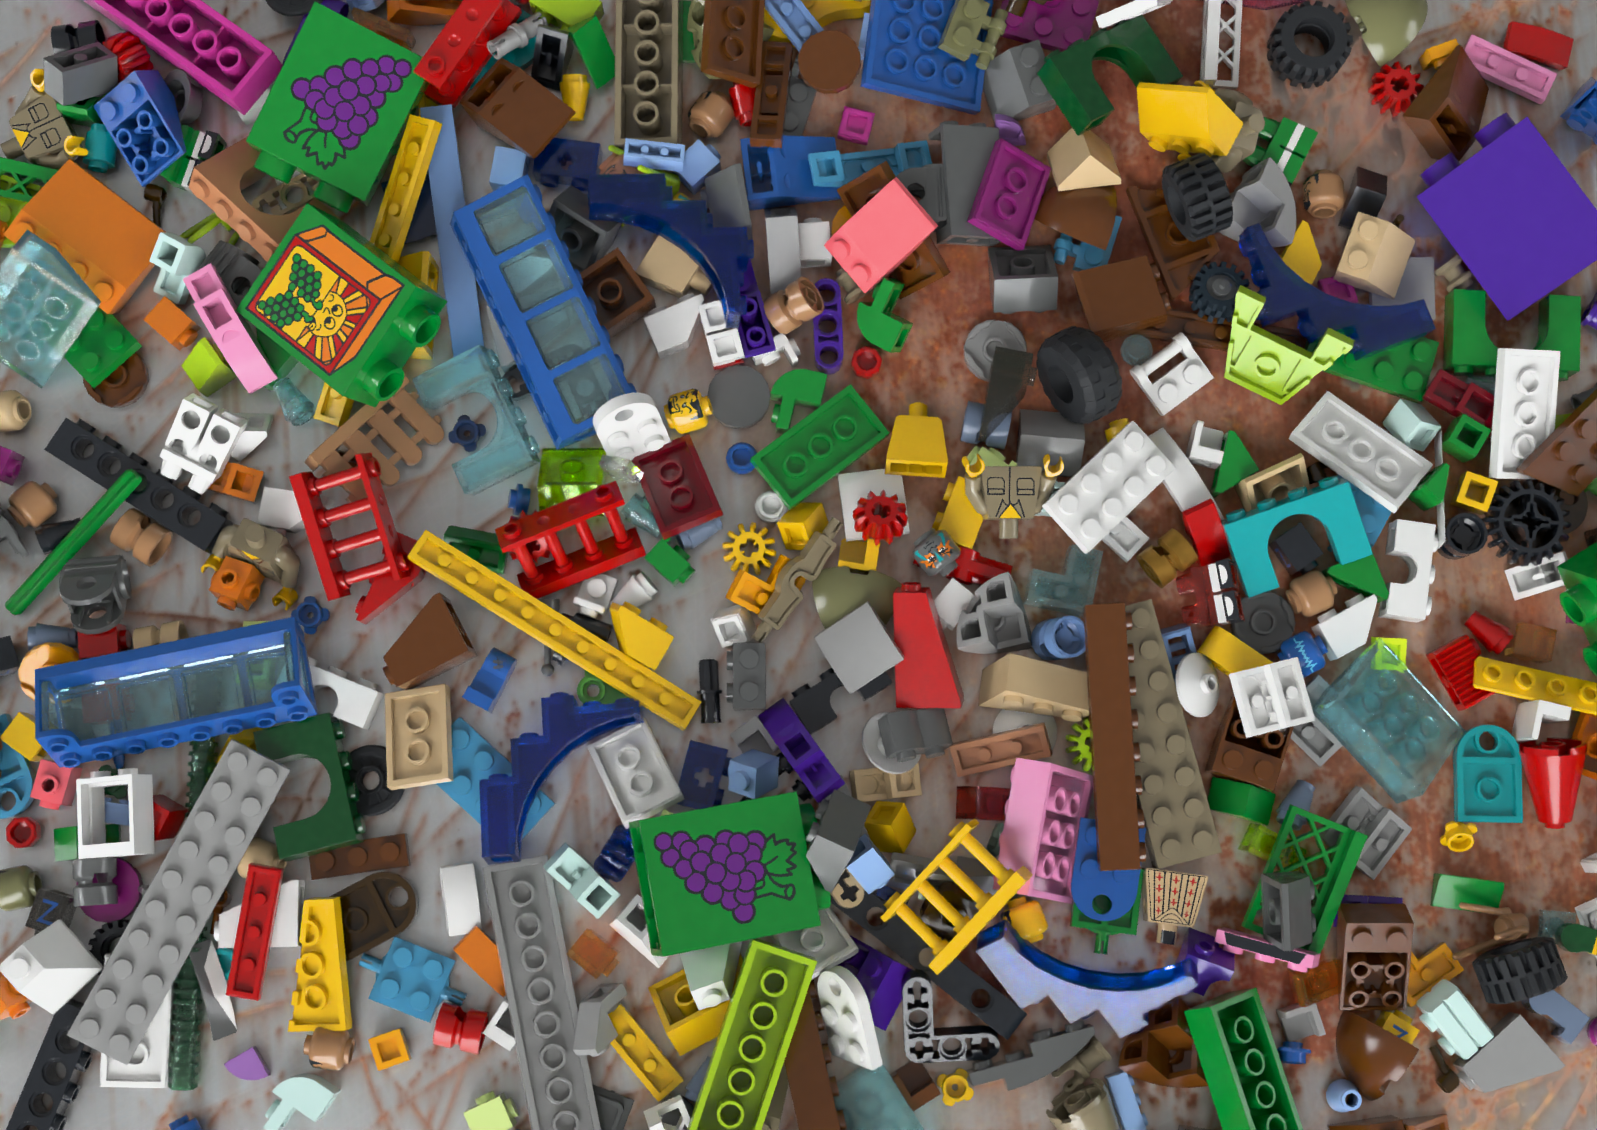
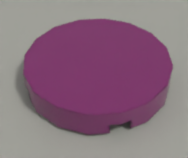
M117 858V876L112 879V882L118 885V904L79 907L85 915L99 922L110 923L127 918L142 900V894L138 892V886L143 885L138 870L123 858ZM94 874V878L92 880L93 884L98 883L96 874Z

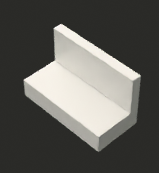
M1540 699L1518 703L1511 735L1517 742L1537 740L1541 722L1548 724L1568 721L1572 707Z

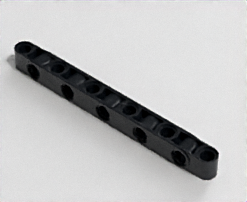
M743 796L739 802L752 799L750 797ZM844 871L837 882L844 891L840 896L843 900L849 898L854 902L856 900L854 894L857 892L855 886L850 888L846 886L843 879L849 876ZM864 889V898L861 903L848 909L839 906L831 896L832 904L914 968L926 972L933 983L1005 1039L1009 1040L1027 1016L1025 1011L957 958L938 975L929 966H923L919 961V954L924 948L931 947L897 914L888 921H883L880 925H870L866 916L871 908L879 907L884 913L887 911V908L884 906L885 902L873 893L868 894ZM977 989H985L988 993L987 1003L980 1007L974 1006L971 1001L973 992Z

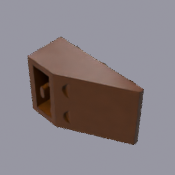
M1461 45L1455 47L1402 115L1429 156L1434 159H1441L1451 152L1458 161L1462 159L1476 140L1474 135L1479 132L1489 87Z
M503 58L499 59L460 102L478 127L533 159L545 149L550 141L576 114L572 108L520 67Z
M1233 692L1214 739L1205 772L1235 782L1250 784L1266 791H1274L1294 726L1246 738Z
M1340 904L1336 932L1339 1010L1406 1011L1414 922L1405 904Z

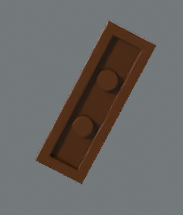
M407 833L364 839L362 843L309 856L311 880L411 866Z

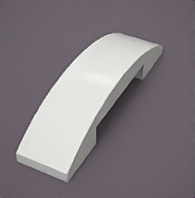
M1162 427L1149 435L1150 440L1176 467L1162 482L1181 512L1211 498L1216 506L1220 520H1224L1221 511L1201 477L1166 430Z

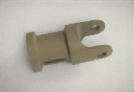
M1093 1035L1088 1045L1058 1068L1060 1069L1059 1071L1055 1070L1051 1074L1057 1078L1068 1070H1075L1074 1076L1063 1087L1064 1091L1069 1093L1090 1078V1072L1105 1060L1109 1062L1112 1057Z

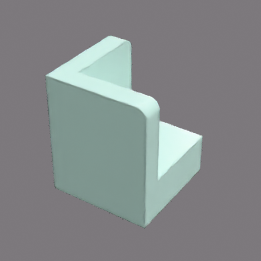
M1401 398L1383 421V425L1393 437L1409 448L1419 451L1426 449L1442 427L1421 404Z

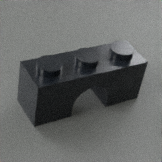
M833 668L819 675L821 682L810 688L807 683L791 693L794 699L789 701V704L810 735L837 719V715L830 704V696L834 690L844 685ZM885 671L858 689L857 692L863 701H866L890 686L893 682Z

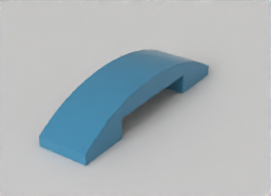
M927 140L898 143L895 148L845 154H840L839 150L808 154L813 185L818 187H842L886 160L895 176L909 168H919L932 164Z

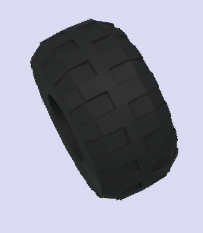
M1076 326L1068 327L1045 339L1037 353L1036 367L1038 368V376L1044 388L1043 390L1053 407L1064 418L1080 424H1089L1114 411L1122 396L1123 383L1117 362H1115L1112 352L1104 344L1103 340L1095 335L1093 331Z

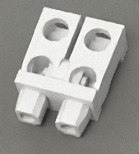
M192 393L182 400L165 447L161 451L159 457L164 460L160 473L170 479L177 480L183 469L193 473L188 484L190 489L203 494L214 481L222 476L232 451L249 421L224 408L217 411L218 405Z

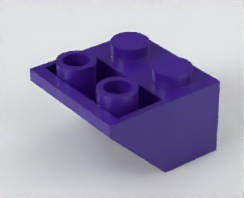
M850 935L858 947V953L837 966L848 969L858 979L867 995L874 1026L886 1031L902 1000V978L912 969Z

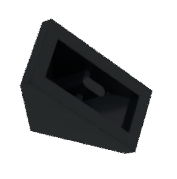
M542 24L538 25L531 77L546 88L560 91L559 83L562 82V75L567 72L574 50L570 32Z
M1361 167L1356 168L1338 226L1351 230L1358 212L1374 217L1378 216L1387 196L1386 175Z

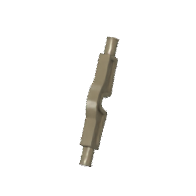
M832 517L822 533L815 531L801 553L787 562L781 569L776 579L775 591L758 614V617L763 621L751 636L757 642L763 643L772 628L780 630L789 615L803 600V593L794 584L795 579L799 576L809 581L818 578L824 564L836 547V543L832 540L844 525L839 520Z

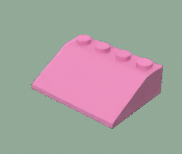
M1016 758L1015 766L1010 776L1012 783L1010 796L1005 804L1006 818L1004 829L999 837L1000 851L998 861L1007 870L1011 868L1016 872L1024 865L1033 874L1017 894L1072 904L1073 899L1070 886L1080 817L1088 818L1093 790V775L1053 763ZM993 875V889L999 890L1001 886L997 883L998 879Z

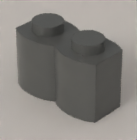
M924 708L892 712L878 720L886 758H897L898 762L913 760L917 757L916 754H925L926 758H935L944 755V750L953 745L944 708Z

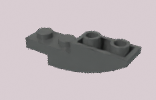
M1078 1020L1065 1024L1066 1030L1053 1033L1052 1028L1034 1032V1038L1026 1040L1030 1053L1024 1054V1050H1017L1005 1054L1006 1060L994 1063L992 1058L976 1061L973 1063L974 1068L967 1070L969 1081L972 1086L1003 1078L1005 1088L1008 1091L1028 1085L1057 1070L1073 1058L1095 1034L1094 1026L1084 1024V1020Z

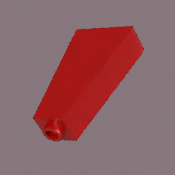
M920 582L901 583V587H897L893 592L894 642L904 655V660L895 665L896 708H961L964 702V693L930 587H921Z

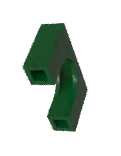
M1143 15L1132 20L1124 19L1119 21L1110 30L1102 28L1086 41L1083 38L1078 39L1063 52L1060 49L1054 50L1044 58L1045 64L1037 73L1077 136L1101 125L1115 110L1094 77L1092 61L1105 60L1118 65L1128 74L1136 88L1139 82L1175 85L1183 77Z
M328 712L306 718L302 721H294L253 732L257 752L280 764L303 758L317 759L324 765L330 777V794L326 804L319 812L303 820L273 827L280 860L289 862L364 842L362 833H366V824L363 815L357 812L356 801H359V792L356 783L350 780L349 770L353 768L349 751H344L342 739L346 738V732L341 719L338 720L333 714Z

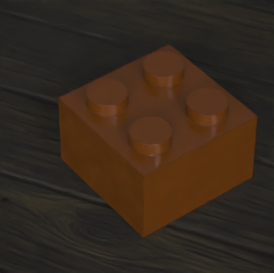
M618 247L580 273L583 280L582 288L586 296L591 297L597 310L596 317L600 326L604 325L610 339L656 308L654 297Z

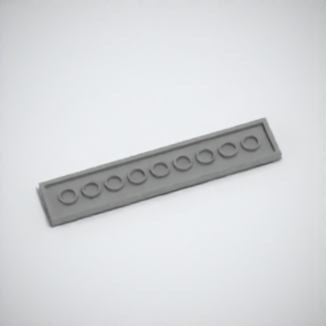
M234 739L230 740L67 1036L125 1065L129 1064L289 775L290 768Z
M548 854L483 867L484 882L506 998L509 1004L508 1009L516 1042L515 1046L531 1130H601L587 1055H576L573 1051L578 1008L553 879L543 867L549 860Z

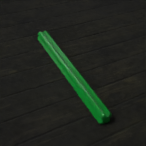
M125 470L6 601L5 607L13 615L22 614L62 570L66 562L75 556L142 482V477L135 470Z

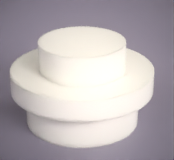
M774 491L762 493L755 503L756 514L767 523L778 522L787 511V507Z

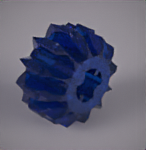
M622 824L617 826L594 861V869L601 873L600 875L616 883L625 877L635 861L630 828L626 829Z

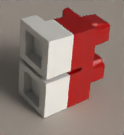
M726 298L698 305L714 370L744 363L745 356L730 299Z

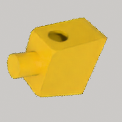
M921 402L912 403L909 405V415L896 416L886 457L885 474L945 478L948 456L942 420L939 417H928V406Z

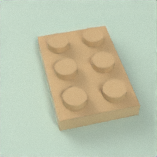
M446 684L385 693L387 788L397 790L453 781L450 687Z

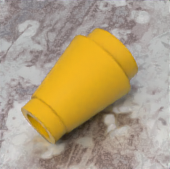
M564 74L562 75V82L559 83L562 101L576 112L569 121H584L590 89L587 75Z

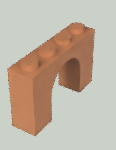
M247 137L195 166L188 188L198 199L209 206L221 220L234 229L242 240L248 242L268 262L305 205L290 214L271 215L255 209L244 199L241 191L266 176L265 173L253 167L260 152L253 149L246 142ZM316 198L309 202V204L339 218Z

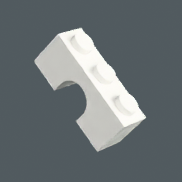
M1396 519L1389 523L1385 555L1397 556L1403 559L1408 565L1409 576L1404 584L1393 582L1385 584L1389 595L1387 600L1380 602L1378 617L1417 623L1425 620L1426 616L1430 614L1432 598L1428 596L1429 584H1432L1435 578V566L1432 565V555L1437 551L1439 543L1438 534H1435L1436 524Z
M288 656L276 685L294 680L292 657ZM308 657L314 693L316 694L317 691L324 687H331L337 694L338 704L333 716L369 730L384 695L376 691L378 684L363 678H359L357 683L346 679L348 672L333 666H329L328 671L316 667L318 660Z

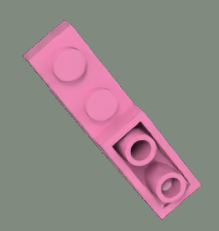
M210 263L183 278L187 289L195 301L193 305L248 393L251 394L278 379L250 325L236 311L237 306L215 266Z

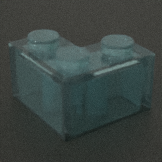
M1072 544L1066 552L1062 575L1033 568L1028 576L1023 604L1083 618V607L1093 604L1104 551L1092 549L1085 554L1077 545Z

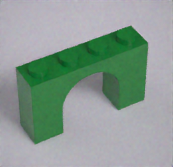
M1453 289L1445 296L1443 370L1454 371V375L1470 376L1473 375V372L1485 373L1486 377L1496 378L1498 347L1490 340L1485 327L1486 291ZM1549 294L1539 301L1538 338L1532 350L1560 351L1558 382L1567 381L1569 377L1580 371L1581 296Z

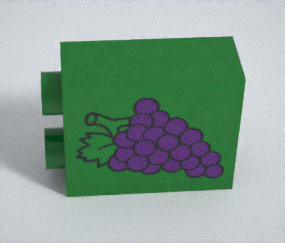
M314 2L247 137L246 142L253 149L260 152L253 167L288 185L295 171L318 181L319 183L312 197L345 214L348 213L354 200L368 207L403 137L409 115H414L424 95V91L429 85V82L413 72L423 57Z
M796 791L629 822L651 955L665 957L821 926L818 910L830 907L831 896L830 892L824 889L815 871L811 870L810 862L806 857L808 851L806 844L811 842L805 839L812 823H817L812 804L805 803L799 805Z

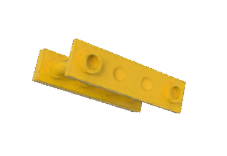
M976 819L971 820L967 824L961 821L948 834L952 840L902 894L897 891L886 901L884 906L887 908V911L880 917L886 922L897 914L933 949L931 953L935 958L928 966L937 975L961 953L1033 876L1024 865L1016 872L1011 868L1007 870L970 833L979 824ZM960 844L968 849L998 879L997 883L1001 888L994 895L990 892L986 894L949 858ZM939 867L977 903L975 907L979 911L972 919L967 915L964 917L927 881ZM917 891L955 926L953 930L957 935L950 942L946 939L942 940L906 905V902Z

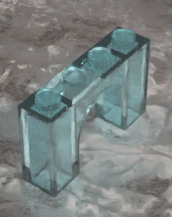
M477 345L412 378L425 408L437 410L467 394L481 393L489 399L496 411L497 428L490 443L480 451L452 464L464 494L476 495L541 462L537 455L540 452L539 445L532 435H528L524 425L527 424L526 417L521 408L515 407L512 401L513 389L506 378L502 379L498 370L500 362L496 353L492 349L489 350L481 345Z

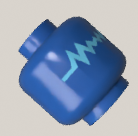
M1302 631L1283 641L1280 645L1281 652L1277 654L1281 661L1298 657L1303 678L1325 666L1326 661L1323 655L1328 653V650L1319 635L1313 638L1309 632Z

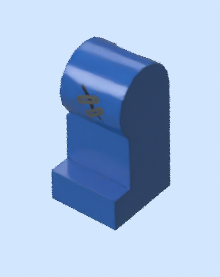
M494 647L489 652L471 685L467 687L462 698L492 713L515 669L517 659Z

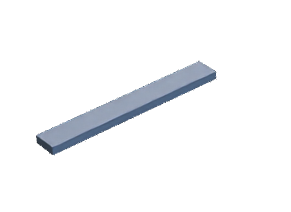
M452 104L420 108L421 117L432 119L442 124L428 173L445 299L447 300L446 306L453 358L456 361L486 357L476 278L450 226L453 212L466 206Z

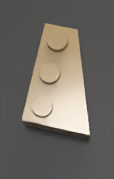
M1009 653L982 669L978 706L1062 717L1066 721L1078 722L1089 715L1087 672Z

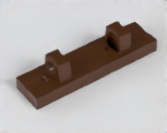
M763 41L760 85L756 87L750 147L782 148L793 58V44L791 42Z

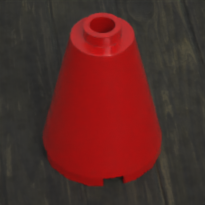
M1555 737L1547 738V741L1540 742L1537 745L1536 740L1518 743L1537 820L1545 823L1546 828H1565V823L1571 822L1587 754V743L1582 744V740Z

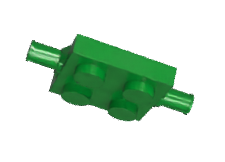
M1140 869L1137 896L1133 906L1125 915L1111 921L1092 919L1083 914L1077 908L1074 901L1072 902L1070 926L1086 928L1096 933L1093 953L1108 955L1109 935L1118 933L1137 934L1144 870ZM1103 894L1097 895L1092 901L1094 911L1098 914L1108 912L1111 907L1110 899Z

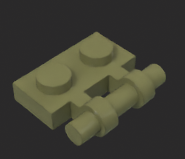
M956 0L938 48L963 62L968 60L971 53L978 56L975 64L976 67L986 70L990 60H994L996 56V44L999 36H1003L1007 27L1005 23L1008 16L1007 11L997 9L994 17L991 18L986 15L990 3L984 0ZM980 29L988 32L984 42L977 40Z

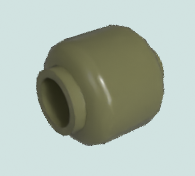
M27 865L0 870V908L4 911H13L35 905L38 897L42 896L43 892L40 874L37 871H33Z

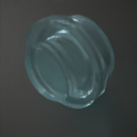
M1142 335L1127 337L1120 349L1122 359L1131 366L1137 364L1141 366L1151 358L1153 352L1150 341Z

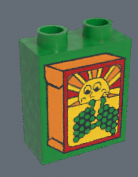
M307 203L236 311L339 394L376 407L380 401L388 400L400 389L405 375L402 368L416 347L425 346L436 336L441 325L439 313L447 303V300L344 221Z

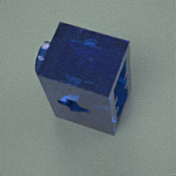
M553 138L534 159L532 172L535 180L540 182V185L550 188H556L561 184L572 185L583 192L589 191L590 188L598 189V175L600 173L598 167L601 165L603 155L601 144ZM567 161H571L573 165H569L568 170H564L562 166H566Z
M690 740L678 784L685 799L676 804L693 809H703L722 804L725 790L719 787L722 776L728 777L729 763L733 759L727 757L728 749ZM704 768L709 769V775L714 777L713 782H707L705 788L700 787V781L696 779V774L703 773Z

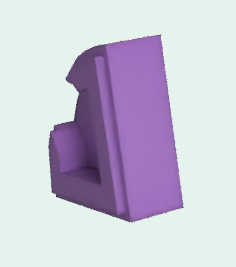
M995 114L994 128H999V139L1002 138L1014 146L1026 145L1021 125L1010 116Z
M256 1046L224 1063L229 1072L244 1080H259L271 1075Z

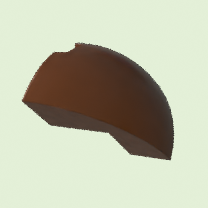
M1114 185L1058 191V188L1053 186L1042 196L1034 219L1061 233L1106 251L1116 217L1117 197Z
M1179 996L1163 1001L1145 1014L1148 1019L1137 1033L1132 1031L1129 1033L1120 1054L1118 1068L1139 1080L1156 1085L1176 1088L1205 1087L1208 1084L1184 1011L1189 1008Z
M1343 1010L1336 1031V1052L1341 1069L1347 1080L1356 1086L1358 1092L1369 1101L1377 1100L1385 1094L1390 1081L1397 1082L1401 1078L1419 1049L1365 1018L1348 1010Z

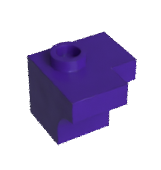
M1188 927L1184 935L1181 951L1174 965L1173 985L1204 996L1212 983L1220 980L1230 981L1234 973L1235 953L1219 948V943L1214 942V936Z

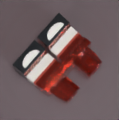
M1230 559L1216 561L1214 564L1202 567L1190 568L1191 573H1186L1175 579L1179 595L1195 593L1197 604L1181 607L1185 624H1201L1205 627L1245 621L1240 593L1237 592L1239 587L1234 562Z

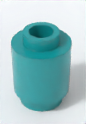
M92 124L91 129L86 133L84 148H87L88 154L83 156L82 162L88 165V169L93 172L107 173L108 169L115 168L118 147L104 124Z

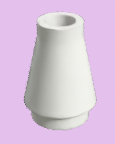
M641 571L637 576L635 574L631 576L609 604L611 605L614 602L623 605L626 601L635 607H639L654 599L653 595L658 589L650 578Z

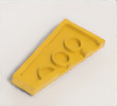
M314 897L306 899L303 905L299 942L302 944L301 955L296 961L295 972L298 973L297 987L292 993L291 1005H294L293 1019L289 1020L288 1032L315 1031L317 1027L332 1031H346L352 1028L340 897Z

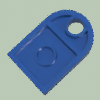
M1080 817L1070 886L1072 899L1077 908L1092 919L1098 921L1118 919L1125 915L1135 902L1140 869L1099 871L1095 819ZM1145 827L1138 829L1139 842L1145 841ZM1100 894L1106 895L1111 902L1109 911L1104 914L1096 913L1092 907L1093 899Z

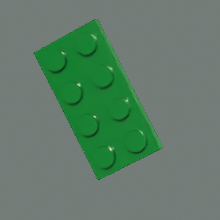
M1323 302L1317 305L1305 350L1313 353L1328 327L1355 340L1352 349L1346 354L1343 353L1334 361L1333 365L1325 371L1322 370L1323 372L1415 403L1423 401L1422 396L1426 391L1439 342Z
M850 384L751 457L750 462L790 511L887 438L890 432Z

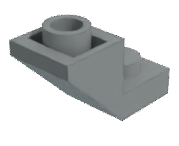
M622 983L600 984L580 1002L573 1048L576 1055L599 1056L609 1049V1044L618 1036L608 1014L613 1012L618 1007V1002L627 995Z

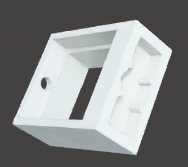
M138 768L118 769V775L111 776V771L90 772V778L76 779L79 859L155 854L152 774H138ZM128 785L130 841L106 843L104 787Z

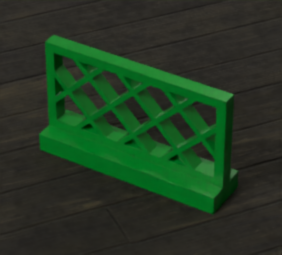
M1290 804L1262 873L1289 872L1302 867L1304 874L1310 876V880L1313 881L1315 888L1311 913L1314 914L1316 919V931L1312 933V943L1299 948L1321 953L1368 836ZM1296 814L1306 817L1311 831L1295 837L1291 827ZM1314 821L1323 825L1316 828ZM1330 828L1340 831L1336 844L1325 849L1319 833ZM1314 836L1320 852L1304 858L1298 842ZM1293 845L1299 861L1283 867L1279 858L1281 851ZM1322 857L1326 866L1325 872L1322 876L1312 879L1307 863ZM1260 877L1241 926L1263 935V927L1253 923L1257 911L1262 909Z

